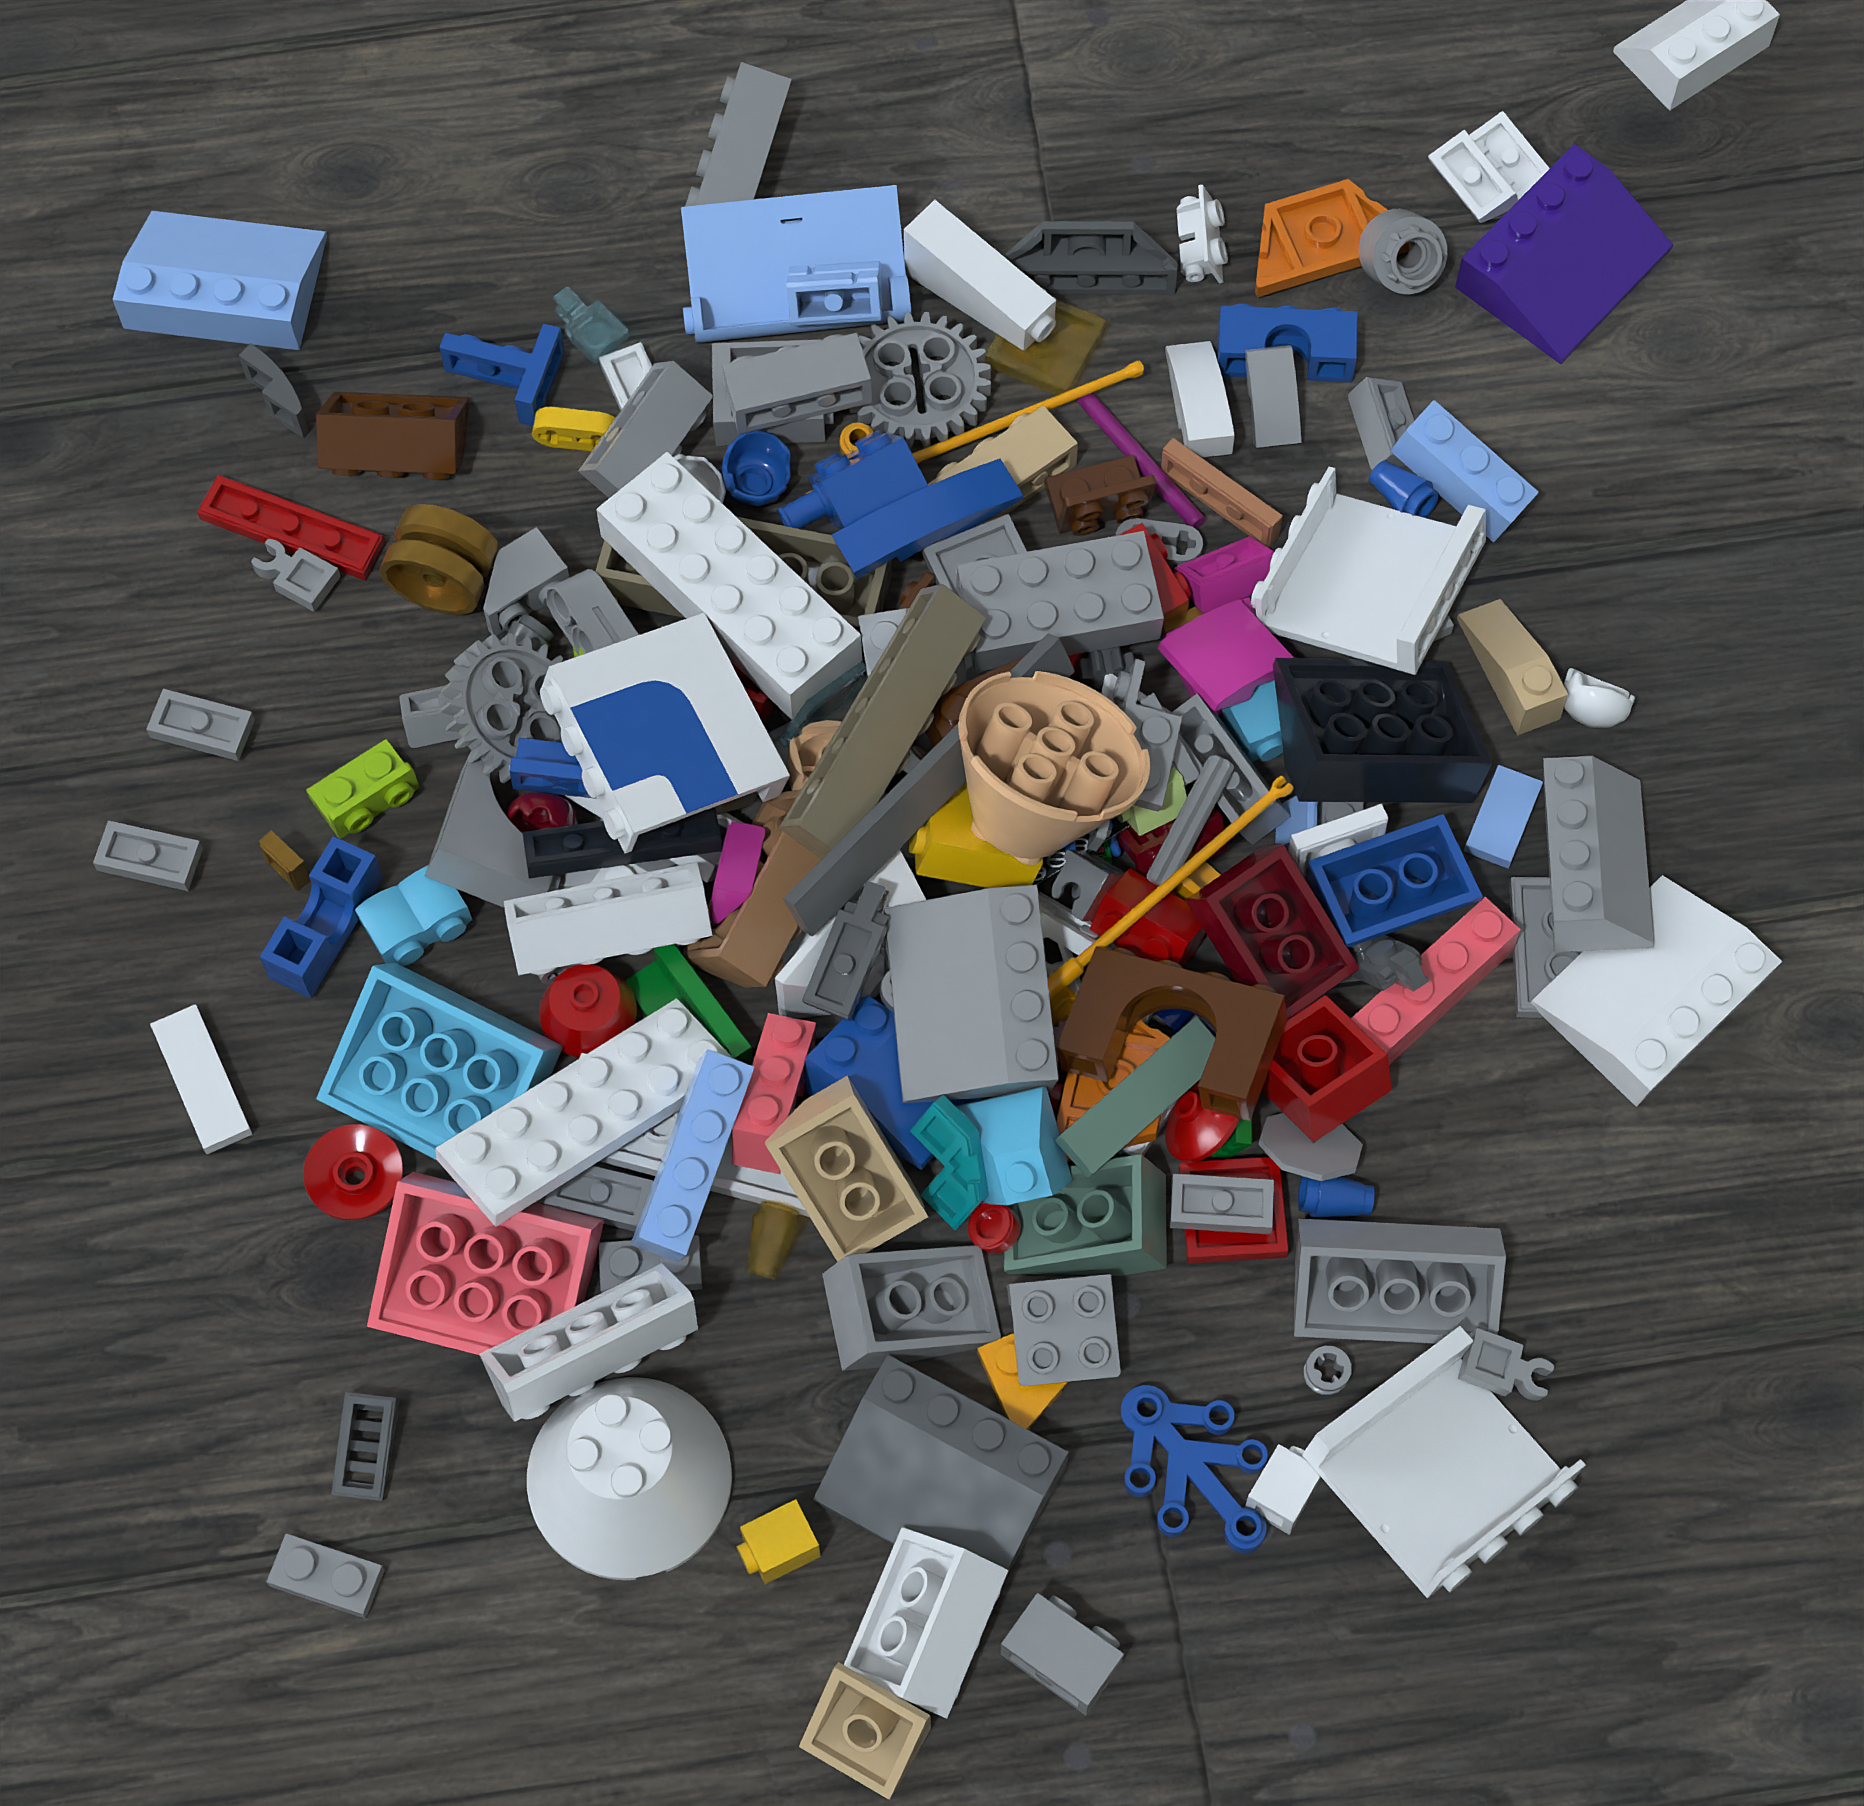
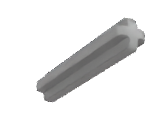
M1218 755L1208 757L1147 873V879L1153 884L1160 886L1184 865L1234 770V765Z

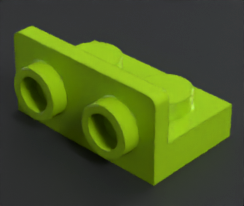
M387 739L306 789L310 800L337 837L342 839L349 833L355 834L366 829L372 823L374 817L388 808H396L405 804L412 797L413 793L419 789V785L413 768L409 763L402 761Z

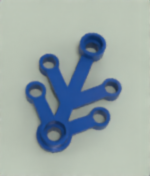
M1142 1385L1130 1390L1125 1395L1121 1404L1122 1421L1126 1428L1134 1433L1131 1466L1126 1470L1124 1486L1127 1492L1134 1497H1145L1154 1489L1156 1476L1154 1470L1150 1467L1153 1440L1155 1438L1168 1453L1164 1505L1159 1510L1157 1517V1526L1160 1532L1168 1537H1177L1185 1532L1189 1521L1188 1512L1184 1507L1188 1477L1226 1522L1224 1538L1228 1546L1239 1553L1256 1551L1262 1545L1266 1535L1265 1520L1257 1511L1250 1508H1241L1205 1464L1237 1467L1247 1474H1256L1263 1470L1267 1462L1268 1452L1265 1445L1254 1439L1246 1440L1240 1446L1184 1440L1173 1425L1201 1426L1215 1435L1227 1433L1232 1428L1235 1417L1231 1405L1221 1400L1213 1401L1206 1407L1171 1403L1167 1395L1159 1388ZM1143 1402H1149L1156 1408V1413L1151 1417H1143L1137 1411L1138 1405ZM1215 1410L1223 1411L1226 1413L1228 1421L1223 1425H1216L1211 1422L1209 1414ZM1248 1449L1256 1450L1261 1456V1461L1254 1465L1248 1464L1244 1461L1242 1453ZM1137 1472L1144 1473L1149 1478V1484L1146 1487L1137 1488L1131 1483L1130 1477ZM1168 1512H1176L1181 1516L1182 1524L1176 1528L1168 1527L1164 1523L1163 1517ZM1241 1520H1248L1254 1524L1255 1532L1250 1536L1241 1535L1236 1529V1524Z

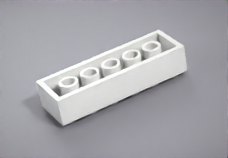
M668 452L663 454L596 509L601 537L685 618L705 612L729 660L792 720L862 661L861 634Z

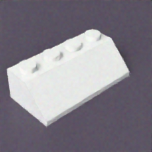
M661 1263L480 1353V1357L502 1406L514 1422L521 1418L532 1419L545 1413L551 1403L567 1395L577 1396L589 1391L596 1384L595 1381L613 1372L623 1373L633 1369L641 1362L642 1357L658 1349L668 1350L683 1343L686 1335L698 1330L694 1299L691 1292Z

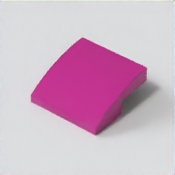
M1240 599L1217 607L1188 622L1163 639L1157 648L1213 711L1250 700L1256 686L1274 680L1273 663L1275 658H1294Z

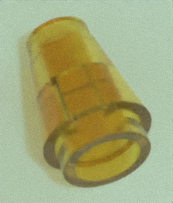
M761 1201L758 1212H752L747 1272L769 1279L776 1278L777 1271L780 1269L800 1228V1225L796 1223L799 1215L798 1211L776 1203Z

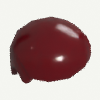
M530 792L521 795L511 802L506 814L510 822L521 833L579 824L572 804L556 794L547 792Z

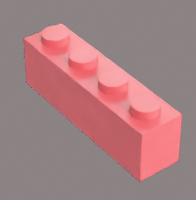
M1484 897L1482 901L1420 955L1423 964L1420 967L1424 975L1428 977L1429 982L1414 992L1395 983L1377 994L1351 1020L1388 1054L1390 1065L1513 952L1521 929L1490 900Z

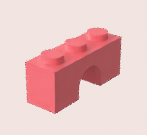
M768 1013L752 1064L755 1068L733 1125L732 1165L781 1174V1170L767 1149L765 1141L794 1112L797 1096H804L805 1057L815 1048V1022Z

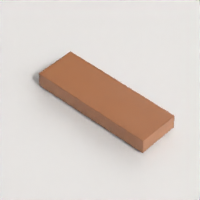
M1172 438L1163 448L1161 469L1174 483L1266 547L1270 548L1278 540L1283 515L1176 439Z

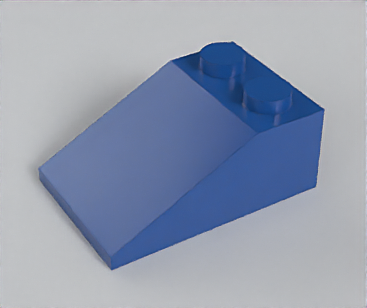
M867 995L856 1006L851 1021L843 1019L805 1057V1092L813 1096L848 1075L892 1150L922 1170L934 1155L910 1130L935 1101L902 1103L894 1012ZM970 1098L949 1101L954 1106H957L970 1102L979 1101L982 1099Z

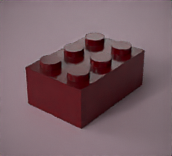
M1284 845L1261 846L1186 899L1189 907L1236 982L1251 987L1255 984L1266 985L1276 990L1279 994L1284 995L1288 1019L1359 969L1358 964Z

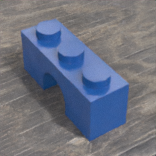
M1249 304L1221 305L1217 336V361L1222 377L1247 378L1245 350L1291 345L1292 350L1301 354L1306 361L1307 380L1352 382L1357 359V312L1343 311L1339 308L1311 310L1298 309L1294 306L1266 308L1253 307Z
M334 836L309 875L312 888L303 912L296 921L284 916L260 955V960L270 980L312 999L357 924L359 918L355 909L375 894L383 880L375 855Z

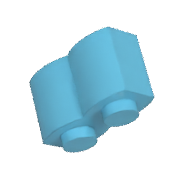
M428 866L414 872L397 886L390 887L373 895L355 909L361 924L385 964L395 962L401 966L409 965L423 955L424 949L429 944L439 940L448 942L459 937L465 931L466 925L472 921L468 907L456 888L425 877Z

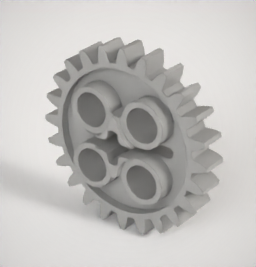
M906 312L903 324L898 325L895 319L889 316L887 317L888 329L883 330L873 324L871 325L872 339L864 336L858 337L871 377L872 403L849 408L850 413L858 412V423L866 425L871 423L873 432L880 430L881 434L885 431L889 434L904 437L909 449L912 448L915 440H921L923 447L927 448L931 445V438L937 437L942 442L948 440V432L950 431L956 435L964 433L963 422L973 426L977 425V411H986V396L991 395V381H989L991 379L990 364H985L986 350L976 349L977 337L971 335L963 338V325L961 323L949 330L947 329V316L943 315L936 324L930 323L929 312H924L920 322H914L910 312ZM910 348H915L918 353L920 381L923 386V400L926 410L924 414H920L917 409ZM934 356H941L945 359L940 361H933L929 358ZM890 361L900 363L896 366L884 365L885 363ZM939 395H948L951 398L947 400H939L935 397ZM896 400L906 402L900 406L890 404V402Z
M508 633L500 641L493 634L483 642L478 640L454 660L456 665L445 674L450 683L441 689V694L451 699L441 708V712L454 716V721L445 727L446 731H459L461 738L454 745L455 748L468 746L472 751L468 756L467 762L471 764L479 758L483 760V774L486 776L494 769H499L501 783L511 779L509 772L511 757L516 758L519 738L534 739L531 735L533 733L537 740L563 743L561 727L555 715L547 713L540 696L536 692L537 690L540 693L548 667L562 662L563 657L558 656L550 661L546 658L548 645L544 644L534 651L532 650V642L529 636H526L516 644L512 633ZM493 677L499 681L500 685L495 682ZM487 719H489L494 724L496 729H494L489 724Z

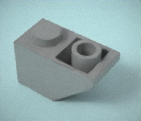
M537 527L497 551L483 608L488 630L492 635L495 634L497 636L505 630L509 631L512 622H519L524 614L531 615L544 606L548 607L546 590L569 578L567 566Z

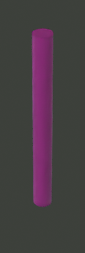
M1093 393L1078 398L1077 403L1125 457L1134 455L1138 471L1143 477L1155 476L1157 483L1155 490L1187 525L1198 529L1205 522L1206 518L1102 402Z

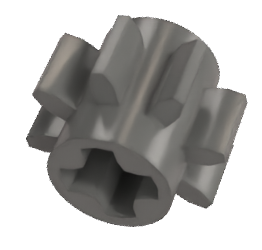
M1121 646L1086 652L1087 658L1078 660L1080 683L1102 693L1105 675L1113 674L1118 677L1120 671L1127 672L1135 661L1134 654L1132 652L1122 654Z

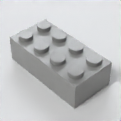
M1144 531L957 564L956 589L958 596L986 617L978 631L981 635L980 640L970 653L974 673L996 669L1027 655L1048 633L1060 638L1067 655L1160 639L1164 616Z

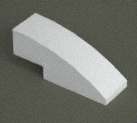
M1211 341L1166 346L1165 352L1178 427L1182 429L1184 446L1200 457L1232 454L1235 436L1221 371Z

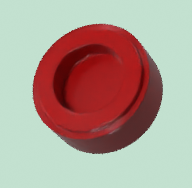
M983 1203L972 1213L968 1222V1234L971 1241L990 1254H1000L1009 1250L1017 1241L1021 1229L1018 1215L1007 1205Z

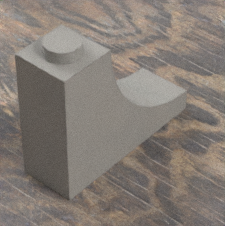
M479 758L469 764L466 760L454 789L425 877L501 907H504V901L556 891L560 883V877L551 875L529 879L523 834L510 822L499 806L492 790L490 774L487 776L483 774L484 761Z

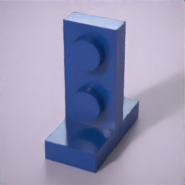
M544 323L532 354L525 352L517 346L505 345L502 347L483 342L472 335L457 336L449 333L444 334L439 347L445 372L518 389L515 404L519 423L530 426L534 425L536 411L545 406L565 352L560 327Z

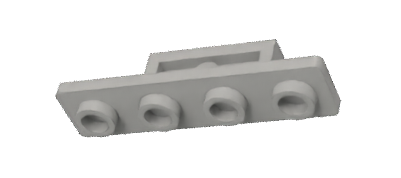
M1135 659L1127 672L1120 671L1116 680L1113 699L1120 700L1119 708L1137 727L1134 736L1139 742L1142 751L1143 749H1148L1150 756L1149 779L1140 798L1134 805L1159 812L1164 803L1182 717L1136 704L1145 661ZM1110 820L1089 832L1087 849L1098 850L1106 839Z

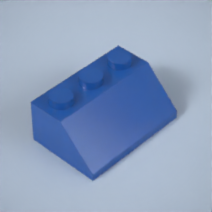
M1444 814L1312 859L1308 863L1305 879L1347 948L1482 901L1483 898Z

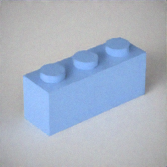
M1435 400L1408 427L1390 450L1416 475L1431 481L1433 489L1462 515L1468 505L1486 509V536L1492 542L1505 531L1539 493Z

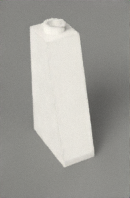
M936 200L927 206L904 229L905 272L910 278L1023 351L1035 340L1041 342L1051 333L1056 324V300Z

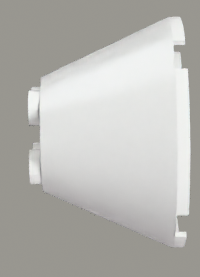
M639 1377L617 1378L597 1383L589 1391L581 1395L571 1396L551 1414L536 1437L527 1469V1493L530 1508L545 1540L563 1559L573 1566L595 1576L613 1580H636L637 1577L653 1575L665 1570L669 1572L690 1560L709 1542L717 1531L727 1510L732 1486V1468L726 1440L720 1427L707 1409L691 1395L673 1385Z

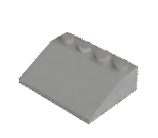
M1037 885L987 888L884 908V915L890 917L886 928L888 930L886 941L889 970L891 973L890 982L892 984L902 1103L936 1101L942 1095L948 1100L996 1097L1045 1085L1047 1091L1051 1092L1058 1081V1071Z

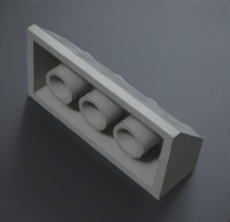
M1594 756L1543 758L1544 803L1554 952L1653 948L1654 941L1640 780Z
M1298 1219L1295 1256L1294 1337L1436 1344L1459 1326L1468 1335L1475 1328L1498 1335L1506 1262L1501 1230L1499 1228Z

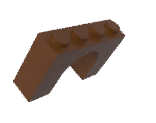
M1096 946L1056 1045L1061 1069L1108 1083L1123 1043L1129 1031L1138 1021L1151 1013L1165 1009L1191 1011L1207 1020L1216 1031L1212 1050L1198 1084L1202 1108L1250 1121L1288 1019L1285 996L1266 985L1255 984L1251 987L1232 982L1226 976L1216 972L1201 974L1186 970L1178 963L1170 960L1155 962L1140 958L1124 948L1109 950Z

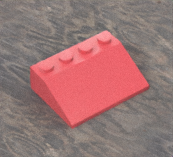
M412 1172L397 1181L367 1327L480 1355V1353L584 1302L595 1266L605 1219L534 1202L495 1227L458 1183Z

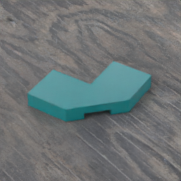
M942 1095L929 1107L910 1132L945 1166L920 1196L954 1230H957L989 1196L979 1130Z

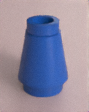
M1387 460L1378 463L1369 477V482L1375 486L1395 510L1401 513L1405 512L1412 516L1416 515L1426 518L1437 504L1439 495L1433 489L1431 481L1391 464Z
M1302 1176L1298 1189V1209L1301 1212H1309L1311 1218L1357 1216L1360 1214L1370 1215L1374 1205V1187L1342 1176L1324 1181Z

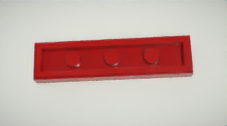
M217 475L197 511L200 520L264 544L267 539L276 540L283 545L286 552L295 554L300 547L337 567L340 572L364 581L367 580L386 544L384 536L220 475Z

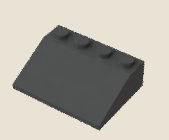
M887 1355L863 1396L813 1498V1502L893 1546L901 1527L964 1548L1007 1569L1008 1575L1067 1469L1069 1452Z

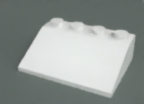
M1663 875L1649 888L1653 948L1583 951L1530 1002L1559 1033L1636 1107L1722 1024L1782 962L1747 927Z

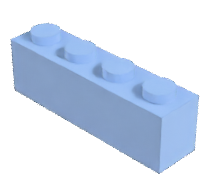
M709 1049L698 1059L630 1245L675 1262L680 1261L686 1256L755 1068L754 1066Z

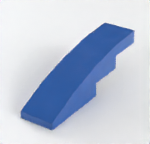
M1000 458L960 472L909 494L832 534V537L856 579L896 556L901 562L938 540L942 541L972 529L1024 499V496Z

